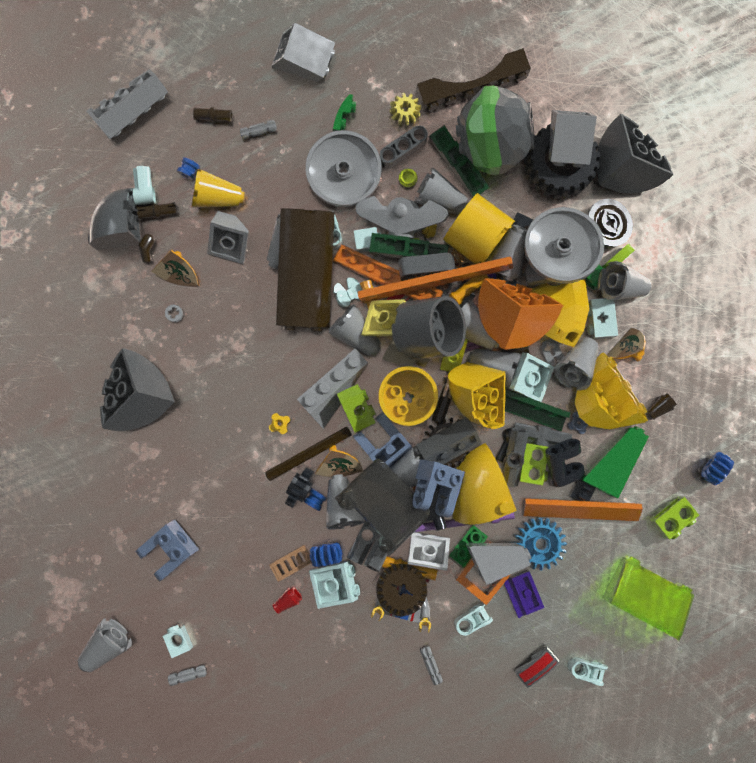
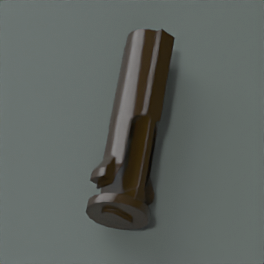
M448 377L443 378L444 386L432 417V421H438L440 424H443L442 418L446 417L452 401V396L448 398L449 386L445 397L443 396Z

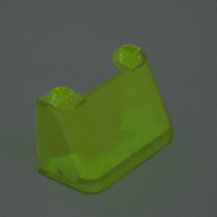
M631 556L629 559L623 557L602 598L680 640L694 600L693 590L683 584L679 587L640 566L641 561Z

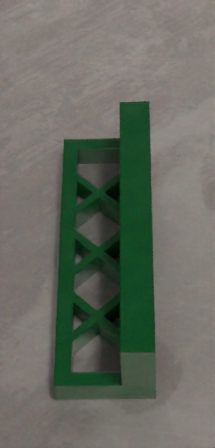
M505 389V412L554 430L562 431L565 420L570 417V412Z

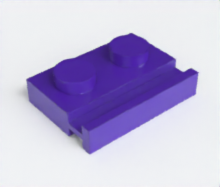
M529 570L505 581L504 585L518 618L545 608Z

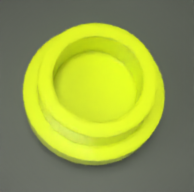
M407 168L400 172L399 182L402 186L410 188L416 184L418 177L414 170Z

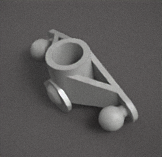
M372 196L360 200L356 205V212L359 216L389 230L388 235L415 238L416 232L444 222L448 218L447 210L431 200L419 208L418 204L414 201L399 197L393 199L388 206H382L379 200Z

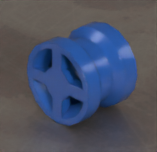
M183 157L182 165L178 167L177 172L190 180H194L195 172L200 168V165Z
M311 488L309 491L310 495L303 502L320 511L322 508L321 504L327 500V497Z

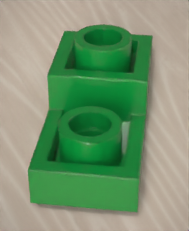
M349 94L341 104L335 117L333 132L345 130L346 119H351V114L355 113L356 102L353 101L352 94Z
M472 525L449 553L448 558L463 569L472 558L466 544L484 543L488 536Z

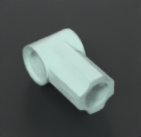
M136 166V168H133L135 185L133 199L135 205L156 203L150 167Z

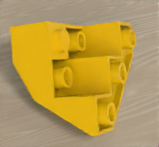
M585 279L558 286H551L546 283L532 288V293L546 294L563 305L558 319L545 335L559 343L575 347L584 332L589 312Z
M602 352L596 359L591 385L585 390H577L574 403L579 417L589 426L609 430L647 422L645 406L638 401L632 392V386L617 369V363L613 357H608Z

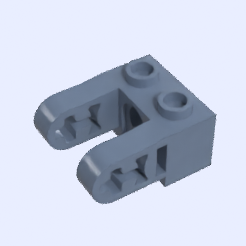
M382 412L375 419L391 437L389 442L380 449H375L361 431L357 432L353 437L382 473H384L412 446Z
M420 459L415 479H418L412 501L414 508L423 511L428 510L431 506L436 486H440L435 511L437 515L449 518L454 512L465 472L435 461Z
M173 520L162 527L135 552L143 559L156 547L160 546L170 560L153 574L160 582L199 549L177 521Z

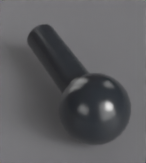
M507 428L502 433L504 441L496 458V461L499 463H503L506 456L512 428Z

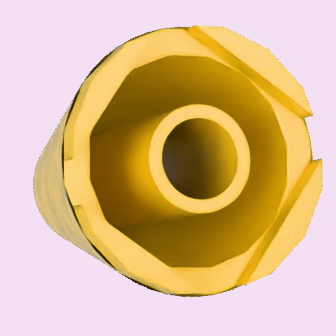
M197 169L191 207L239 206V203H243L245 192H242V188Z

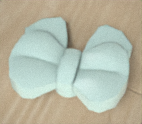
M347 278V291L340 283L334 286L333 293L336 294V300L342 307H348L353 299L360 301L358 292L362 288L355 278Z

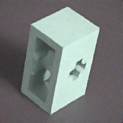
M606 298L591 299L588 302V335H591L593 339H606L618 336L615 301ZM600 316L601 318H604V321L601 322V320H598L597 317Z

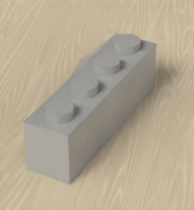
M150 69L129 82L130 87L127 89L120 88L115 91L112 99L106 100L105 98L99 102L100 106L93 110L91 107L86 111L109 139L118 136L124 127L133 124L140 114L148 112L155 102L163 100L165 94L168 93L167 89Z
M355 348L297 399L323 429L341 404L337 393L354 386L368 366V362Z

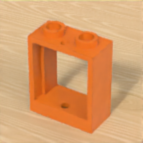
M471 558L454 578L487 605L510 575L497 580L486 594L465 577L475 565Z

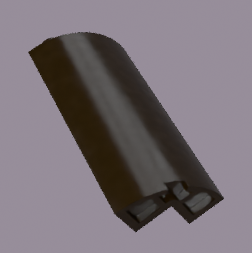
M281 208L276 325L284 326V330H295L296 326L311 327L310 331H322V327H330L335 212Z

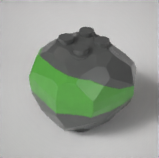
M497 86L483 87L462 108L460 116H457L456 135L461 139V142H459V152L464 154L477 170L492 175L505 173L525 158L529 150H534L535 129L531 102H526L522 96L506 88Z

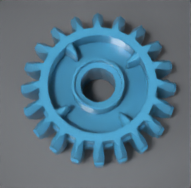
M538 517L536 523L532 518L530 519V526L527 522L523 523L526 527L525 530L520 527L518 528L522 535L515 534V538L520 539V542L514 543L528 549L532 558L529 560L532 569L535 570L537 564L540 571L543 570L544 564L547 569H551L550 562L555 566L558 565L555 559L562 560L563 557L559 553H566V550L561 548V546L567 545V542L561 541L566 535H559L562 528L558 527L555 529L556 522H552L549 525L550 519L546 518L543 523L542 518ZM541 538L544 539V547L537 549L536 541Z

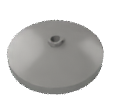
M346 130L331 132L321 137L310 149L306 159L307 180L312 191L322 201L339 207L354 206L360 200L369 198L376 190L381 178V159L375 146L363 135ZM345 169V170H347V172H346V173H344V172L341 173V170Z
M558 207L541 213L533 220L525 236L524 250L529 264L540 276L552 282L568 284L583 280L594 272L603 256L604 239L599 226L590 216L577 209Z

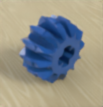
M718 452L705 464L701 476L708 483L718 485L730 473L734 461L728 455Z
M329 543L312 547L309 555L312 566L320 567L340 563L342 561L340 544Z

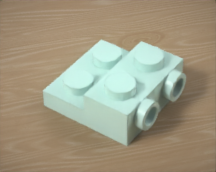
M522 352L509 389L520 395L542 402L554 366Z
M350 561L309 570L318 609L352 603L358 600L360 588L354 582L356 571L355 567L350 565Z

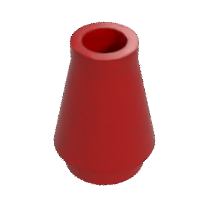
M295 587L288 588L272 604V607L276 613L280 614L289 608L299 605L302 596Z

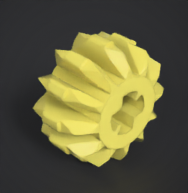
M402 93V98L396 95L395 101L390 103L392 108L389 112L393 114L392 120H398L399 125L405 122V125L409 126V121L415 123L416 118L420 117L421 105L418 104V98L412 100V93L409 97ZM404 107H407V112H404Z

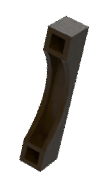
M524 48L505 54L501 62L492 71L476 80L448 82L432 78L417 83L416 92L423 111H433L440 105H451L458 99L471 98L485 86L504 87L511 81H522L529 75L531 67Z

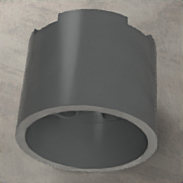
M442 296L406 301L397 307L395 324H392V336L398 351L403 352L410 360L454 356L462 349L466 337V322L460 305L453 298Z

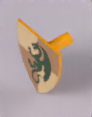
M171 250L151 271L160 278L174 284L198 286L197 276L193 268L181 257L182 254L179 251L174 252Z
M630 328L607 356L614 359H624L632 356L637 362L640 361L644 355L645 336L641 331Z
M333 445L329 448L328 455L316 470L315 475L332 477L343 474V476L359 473L363 469L355 457L338 451L336 446Z

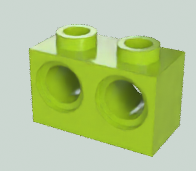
M526 444L524 464L519 478L520 482L543 485L547 481L548 471L546 470L547 458L545 451L548 447ZM536 449L541 453V458L537 461L532 457V452ZM533 468L538 472V476L534 480L529 477V472Z
M678 496L651 518L650 521L665 539L673 540L681 535L683 528L692 526L699 514L685 497ZM682 508L686 510L684 518L680 517V510ZM670 520L672 526L669 530H666L665 522Z

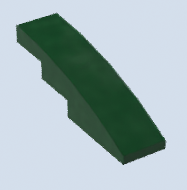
M445 125L428 136L446 164L472 197L477 193H483L489 188L479 170L473 166L464 154H460L458 141L453 139Z
M372 233L369 252L403 258L448 253L449 245L430 243L429 241L410 239V237Z

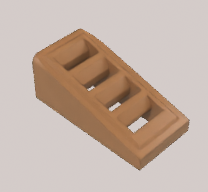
M305 545L270 563L269 566L279 582L312 562L310 561L309 552ZM299 552L302 553L306 562L303 563L298 555ZM292 556L295 557V559L297 560L299 566H297V567L295 566V564H294V562H293V560H292V558H291ZM285 560L288 561L289 565L292 568L290 571L288 570L284 562ZM279 563L283 571L285 572L284 574H281L279 568L277 567Z

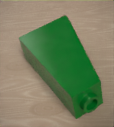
M637 426L626 428L585 472V476L580 480L618 499L649 438L648 435L644 434L645 430Z

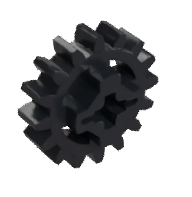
M306 467L301 475L296 473L285 492L289 495L285 501L286 505L294 508L297 501H304L314 483L310 481L314 471Z

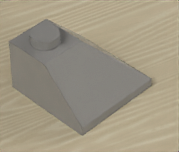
M217 211L210 223L207 254L244 264L249 231L236 216Z

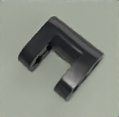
M567 439L546 449L552 486L562 487L585 476L582 463L573 462L565 464V460L573 458L582 452L581 442L578 439Z

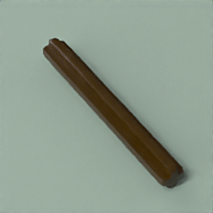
M344 427L266 471L267 479L272 481L350 437L352 434L349 428Z

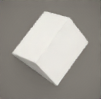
M417 532L412 533L407 563L447 571L450 538Z

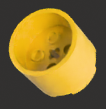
M477 193L456 218L444 236L443 241L474 264L483 263L511 228L515 220Z
M404 366L391 371L384 378L379 389V403L384 414L393 423L403 427H415L425 423L433 415L438 403V389L435 381L427 372L417 367ZM406 393L414 395L411 403L403 400L406 397Z

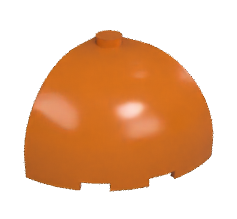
M484 278L478 300L480 319L488 335L502 349L510 350L527 347L540 340L555 324L563 308V305L546 294L532 293V288L516 284L515 287L511 284H505V280Z

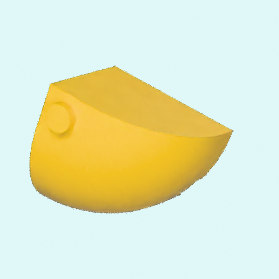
M465 362L453 368L448 373L450 394L458 410L471 422L482 427L497 429L505 425L506 372L470 362Z
M484 443L473 449L465 456L466 459L460 466L456 467V469L465 473L452 514L455 521L468 525L487 523L517 511L504 476L488 445Z

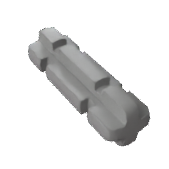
M271 120L267 121V124L263 122L252 125L248 129L247 127L241 128L240 134L242 139H248L250 136L255 137L267 134V131L274 132L277 130L275 121Z
M430 647L421 648L420 653L422 658H424L428 673L431 675L433 685L442 683L443 679L441 674L438 673L439 669L432 656Z
M204 665L198 666L196 669L191 668L178 674H170L168 682L170 686L177 685L179 682L184 683L197 677H205L207 671Z

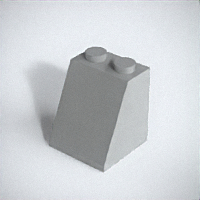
M294 23L282 33L271 67L318 82L325 78L329 72V67L327 66L329 60L331 61L335 54V50H333L335 42Z
M552 110L548 159L553 162V165L565 166V163H573V167H584V164L590 165L597 116L587 112Z
M517 543L466 544L480 578L486 585L531 565L529 560L532 558L528 549Z

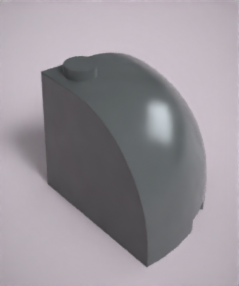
M620 114L612 121L600 140L597 149L600 152V159L598 160L600 165L597 170L598 182L602 187L620 193H640L656 188L674 175L666 156L663 155L661 157V154L657 151L656 147L658 144L649 134L645 136L637 129L639 125L623 114Z
M134 188L114 191L105 196L96 206L91 217L88 234L89 245L94 249L103 250L139 245L141 235L137 206L133 199Z
M122 348L110 366L112 372L109 379H105L101 393L105 395L104 406H100L102 428L113 431H127L143 427L158 419L175 402L169 384L159 369L148 359L134 351Z

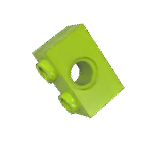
M356 384L337 393L355 433L376 423L373 418L376 413L372 405H367L366 401L369 398L365 389L361 390L359 385Z

